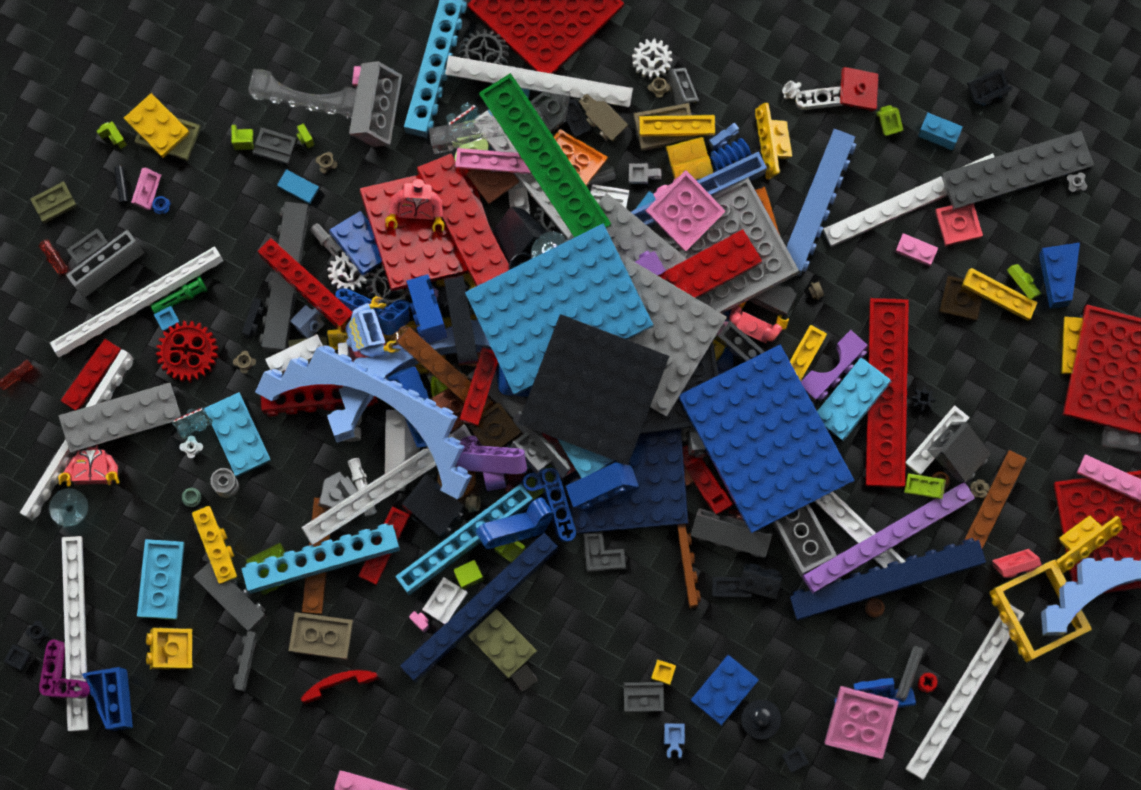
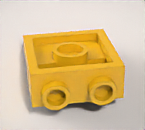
M703 137L666 147L674 179L679 177L685 170L695 180L713 173Z
M153 628L150 630V633H147L146 644L150 645V653L146 655V663L150 665V669L192 668V629Z

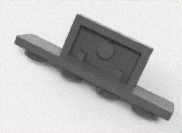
M519 411L515 415L513 422L522 431L523 435L516 439L511 446L525 451L526 463L536 474L550 464L558 471L562 478L565 477L570 470L568 462L561 458L556 452L555 447L547 442L541 432L518 424L522 414Z

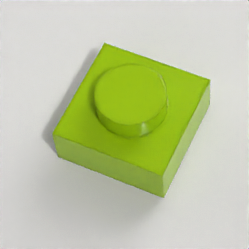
M304 123L297 127L299 133L296 135L300 143H305L307 148L313 146V139Z

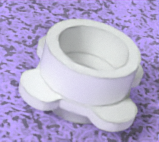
M793 81L786 83L782 90L784 98H795L799 94L801 83L795 84Z
M189 436L185 443L180 444V450L185 451L190 459L194 458L203 449V445L198 443L194 436Z

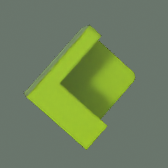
M232 125V145L235 150L253 149V129L237 130L236 125Z
M519 541L495 547V551L511 563L526 550L525 546Z
M475 560L454 569V573L463 590L484 581Z

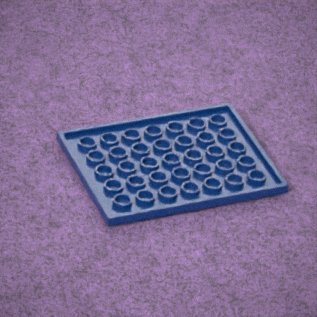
M781 345L679 395V400L751 534L854 481Z

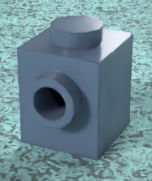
M307 305L290 320L297 331L307 339L311 338L325 325L320 319L322 317L320 312L315 308L313 310L310 309Z

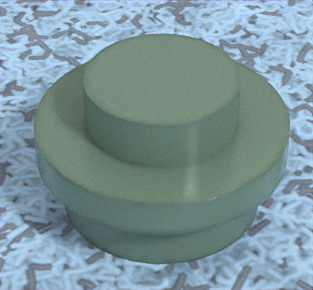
M188 488L182 494V501L188 507H195L201 502V493L195 488Z

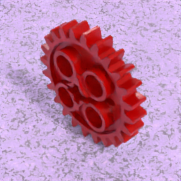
M183 321V326H179L176 323L175 329L169 326L170 332H163L165 339L159 338L162 345H156L157 349L160 350V352L156 353L157 357H160L158 363L163 364L161 369L163 371L167 370V376L173 374L174 380H177L180 376L181 382H184L185 378L192 382V377L199 380L200 374L206 377L205 370L211 372L210 364L216 365L213 358H218V354L214 353L219 350L218 346L214 345L217 343V340L211 339L214 336L213 333H207V327L202 329L201 323H198L195 327L193 321L190 322V325ZM178 338H184L182 344H175ZM196 341H203L200 347H194ZM188 348H190L191 352H188L187 355H185L183 351H187ZM175 356H181L179 362H172V359ZM193 359H200L197 365H191Z

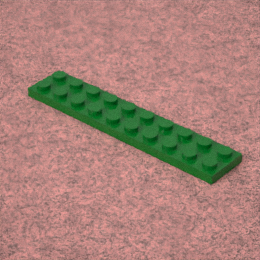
M508 74L479 93L480 97L572 236L575 238L603 223L606 229L611 227V222L512 74Z

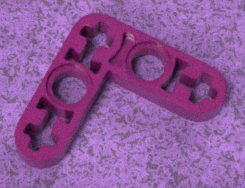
M50 640L45 649L39 685L40 693L44 696L56 698L83 699L87 697L90 690L87 682L76 679H61L65 644L58 640ZM54 663L55 670L50 673V667ZM66 683L67 690L65 693H62V686ZM74 687H75V688H81V690H80V691H74Z

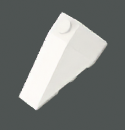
M386 410L385 474L417 454L420 447L417 448L404 416L397 410ZM406 485L397 491H405Z

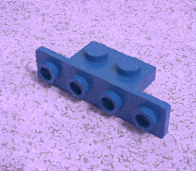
M893 678L863 681L854 684V690L897 700L899 702L897 708L916 705L912 688H910L905 701L896 698L898 689L894 690Z

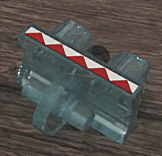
M466 102L460 108L461 114L456 116L454 113H450L446 116L447 124L454 137L467 130L471 133L475 132L472 121L480 116L475 104L471 106Z
M203 407L197 410L191 408L187 411V414L173 419V425L183 439L189 437L190 433L194 431L201 432L205 430L206 426L211 425L213 422Z

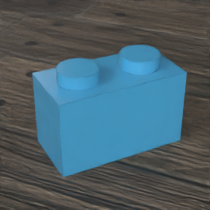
M927 113L918 137L953 150L961 133L962 126Z

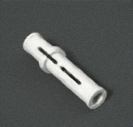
M354 458L349 460L348 464L353 476L351 478L352 482L355 483L357 491L367 486V475L362 469L360 458ZM372 506L364 513L365 516H370L377 513L375 506Z

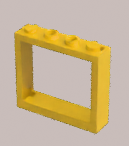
M1055 559L989 592L993 599V605L997 606L1000 612L1001 621L1007 625L1010 638L1016 642L1019 655L1022 654L1026 662L1092 630L1081 609L1071 620L1076 631L1034 651L1003 591L1045 571L1060 599L1059 588L1065 585L1067 581Z

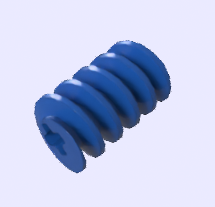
M739 138L738 144L733 141L731 142V147L727 144L724 146V149L718 148V153L712 151L710 160L715 171L720 170L719 168L723 169L727 164L731 165L734 161H740V158L744 159L747 155L750 156L752 154L747 143L742 138Z

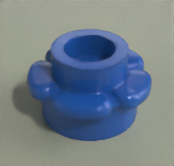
M159 196L154 199L152 208H154V212L157 214H165L169 211L171 204L168 199Z

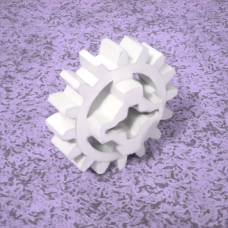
M646 39L645 45L640 42V49H634L635 54L632 55V60H634L633 67H637V73L642 72L643 78L646 75H649V80L652 79V76L659 78V74L666 75L665 69H671L669 64H672L673 61L670 58L672 51H668V45L663 47V41L656 43V39H653L652 43H650Z
M342 252V257L340 258L336 255V262L330 261L332 267L328 268V272L332 273L328 275L329 280H333L331 282L332 286L337 285L338 290L344 288L351 289L354 292L355 287L362 289L361 283H367L364 277H369V272L362 276L354 264L349 262L351 260L344 252ZM346 266H348V268H349V270H350V273H351L350 276H351V278H349V276L347 275V272H346L347 268H346Z

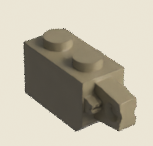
M588 94L580 99V104L587 112L588 118L586 120L593 127L597 125L602 130L600 135L606 141L609 139L614 141L629 126L605 101L597 102Z

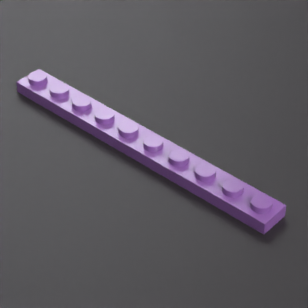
M964 482L943 494V499H934L808 572L802 578L813 594L973 501L975 497Z

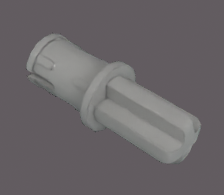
M318 223L311 227L310 231L321 242L320 245L325 246L333 257L342 252L341 247L332 239L331 234L329 235Z

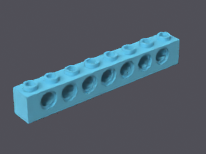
M465 0L439 1L405 121V133L427 138L428 132L433 130L434 122L432 118L433 115H437L439 107L437 100L443 94L442 82L446 81L448 76L445 75L448 56H453L451 50L452 47H456L458 39L456 32L462 26L461 14L465 13L467 8ZM449 11L455 12L452 16H448L446 13ZM444 28L451 29L447 33L442 32V29ZM439 45H445V46H446V47H445L444 49H442V50L437 49V47H438ZM434 62L441 63L438 67L432 66ZM429 79L436 80L433 84L427 83ZM424 96L432 97L429 101L422 100ZM420 113L427 114L424 118L417 117Z
M519 484L396 576L397 581L408 595L412 594L481 542L475 533L479 526L521 513L533 502V498L523 485Z
M382 524L376 530L370 531V529L359 531V534L351 536V534L341 536L338 541L327 540L317 547L313 545L306 546L300 552L289 551L279 558L272 556L264 559L265 562L258 564L257 562L248 563L246 567L242 568L247 591L250 594L399 551L400 548L393 525ZM375 537L382 538V542L379 545H373L372 540ZM357 542L363 543V548L359 551L353 549L354 544ZM337 548L345 549L342 556L334 554ZM319 553L326 554L322 562L316 561V556ZM302 558L307 560L304 567L297 566L298 560ZM287 564L288 569L286 572H278L280 565ZM262 570H269V575L266 578L259 577Z

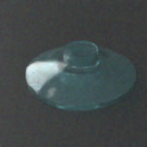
M558 232L542 234L532 246V258L567 242V240Z
M63 489L57 492L51 499L49 505L50 515L61 526H75L82 522L87 515V499L76 489ZM73 506V511L67 512V508Z

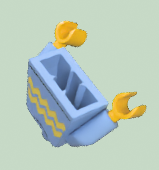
M376 296L372 299L371 304L366 303L353 311L351 320L346 325V332L348 335L347 345L354 352L360 351L363 355L374 357L386 354V351H400V349L392 348L396 341H389L386 346L383 345L385 340L375 310L373 309H384L386 307L385 303L378 305L379 301L383 298Z

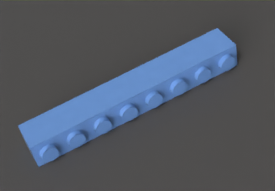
M836 129L833 130L786 247L800 272L798 276H801L802 271H807L810 263L807 258L809 254L813 255L817 245L814 244L815 238H820L823 230V227H820L821 223L828 218L830 211L827 208L829 203L832 205L837 195L834 193L835 188H840L843 180L841 173L843 170H847L850 160H847L849 153L853 155L857 145L854 143L855 136Z
M757 152L701 178L697 182L713 196L747 177L752 181L765 175L767 167L761 155ZM653 202L631 211L633 215L649 228L657 225L645 211Z

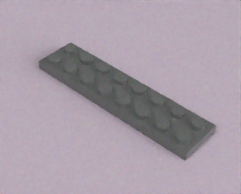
M1078 131L942 173L941 177L952 208L956 210L1092 168L1094 163L1083 133Z

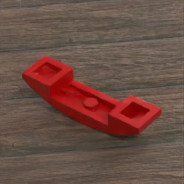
M688 446L683 447L684 466L712 511L718 515L733 506L725 491L721 489L703 461V457L689 456Z
M355 670L341 672L315 684L302 696L301 700L304 704L322 699L321 690L354 679H358V683L363 685L379 678L377 673L371 671Z

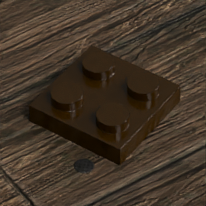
M947 276L939 313L977 322L982 297L962 287L964 279Z
M499 402L481 415L478 426L468 424L483 446L505 447L522 434Z

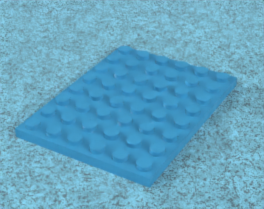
M604 223L465 292L514 395L533 386L560 314L627 340L654 327Z

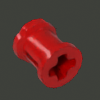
M925 673L919 679L918 687L922 692L929 693L937 686V678L932 673ZM925 679H926L927 681H928V680H931V681H932V683L930 684V686H929V685H926V686H925V685L923 684V683L925 682Z

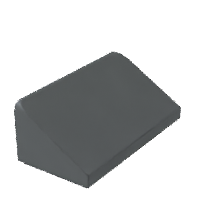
M686 68L672 69L665 75L667 84H670V91L676 105L686 103L690 105L699 101Z

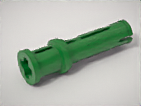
M199 276L196 281L188 285L184 284L181 290L151 304V308L156 314L186 299L192 300L194 296L202 292L206 293L208 290ZM177 297V299L163 306L164 303Z

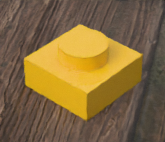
M657 660L651 679L670 685L676 665Z

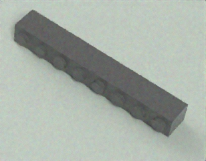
M285 202V207H282L280 212L282 225L278 226L277 236L279 237V243L277 244L301 265L310 209L308 204ZM271 268V272L274 273L273 280H269L268 290L271 293L270 298L267 297L265 308L268 311L267 316L263 317L262 325L265 329L264 334L260 335L259 343L262 345L264 352L279 353L288 348L292 324L290 320L293 318L297 291Z

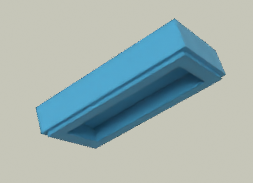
M288 170L285 171L277 184L278 188L308 204H311L319 190L317 185Z

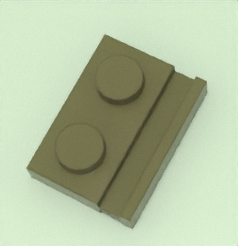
M64 181L31 198L43 223L77 207Z

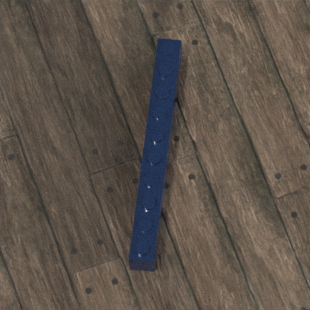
M543 533L401 665L402 670L416 683L558 551L557 545Z
M970 538L962 541L963 545L955 547V544H950L943 547V551L936 552V549L927 551L925 556L920 558L914 555L906 558V562L900 564L898 561L888 563L887 567L883 569L879 567L871 568L867 574L854 573L849 575L850 579L842 581V578H839L813 594L811 590L807 592L804 589L793 592L794 596H790L797 621L984 565L986 560L980 542Z

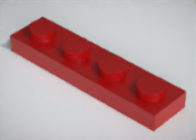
M104 339L65 393L61 402L75 411L79 410L117 358L121 349L107 339Z
M482 347L478 359L479 363L476 365L459 421L475 426L479 424L498 364L493 350Z
M394 507L391 508L384 524L393 525L397 540H399L410 514ZM377 537L374 545L381 544L382 538ZM392 553L366 560L359 578L377 585Z

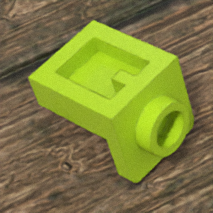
M889 105L882 107L881 111L876 112L877 116L880 117L885 136L903 131L897 108Z
M113 121L101 125L97 130L101 139L109 136L114 145L118 144L120 149L127 145Z

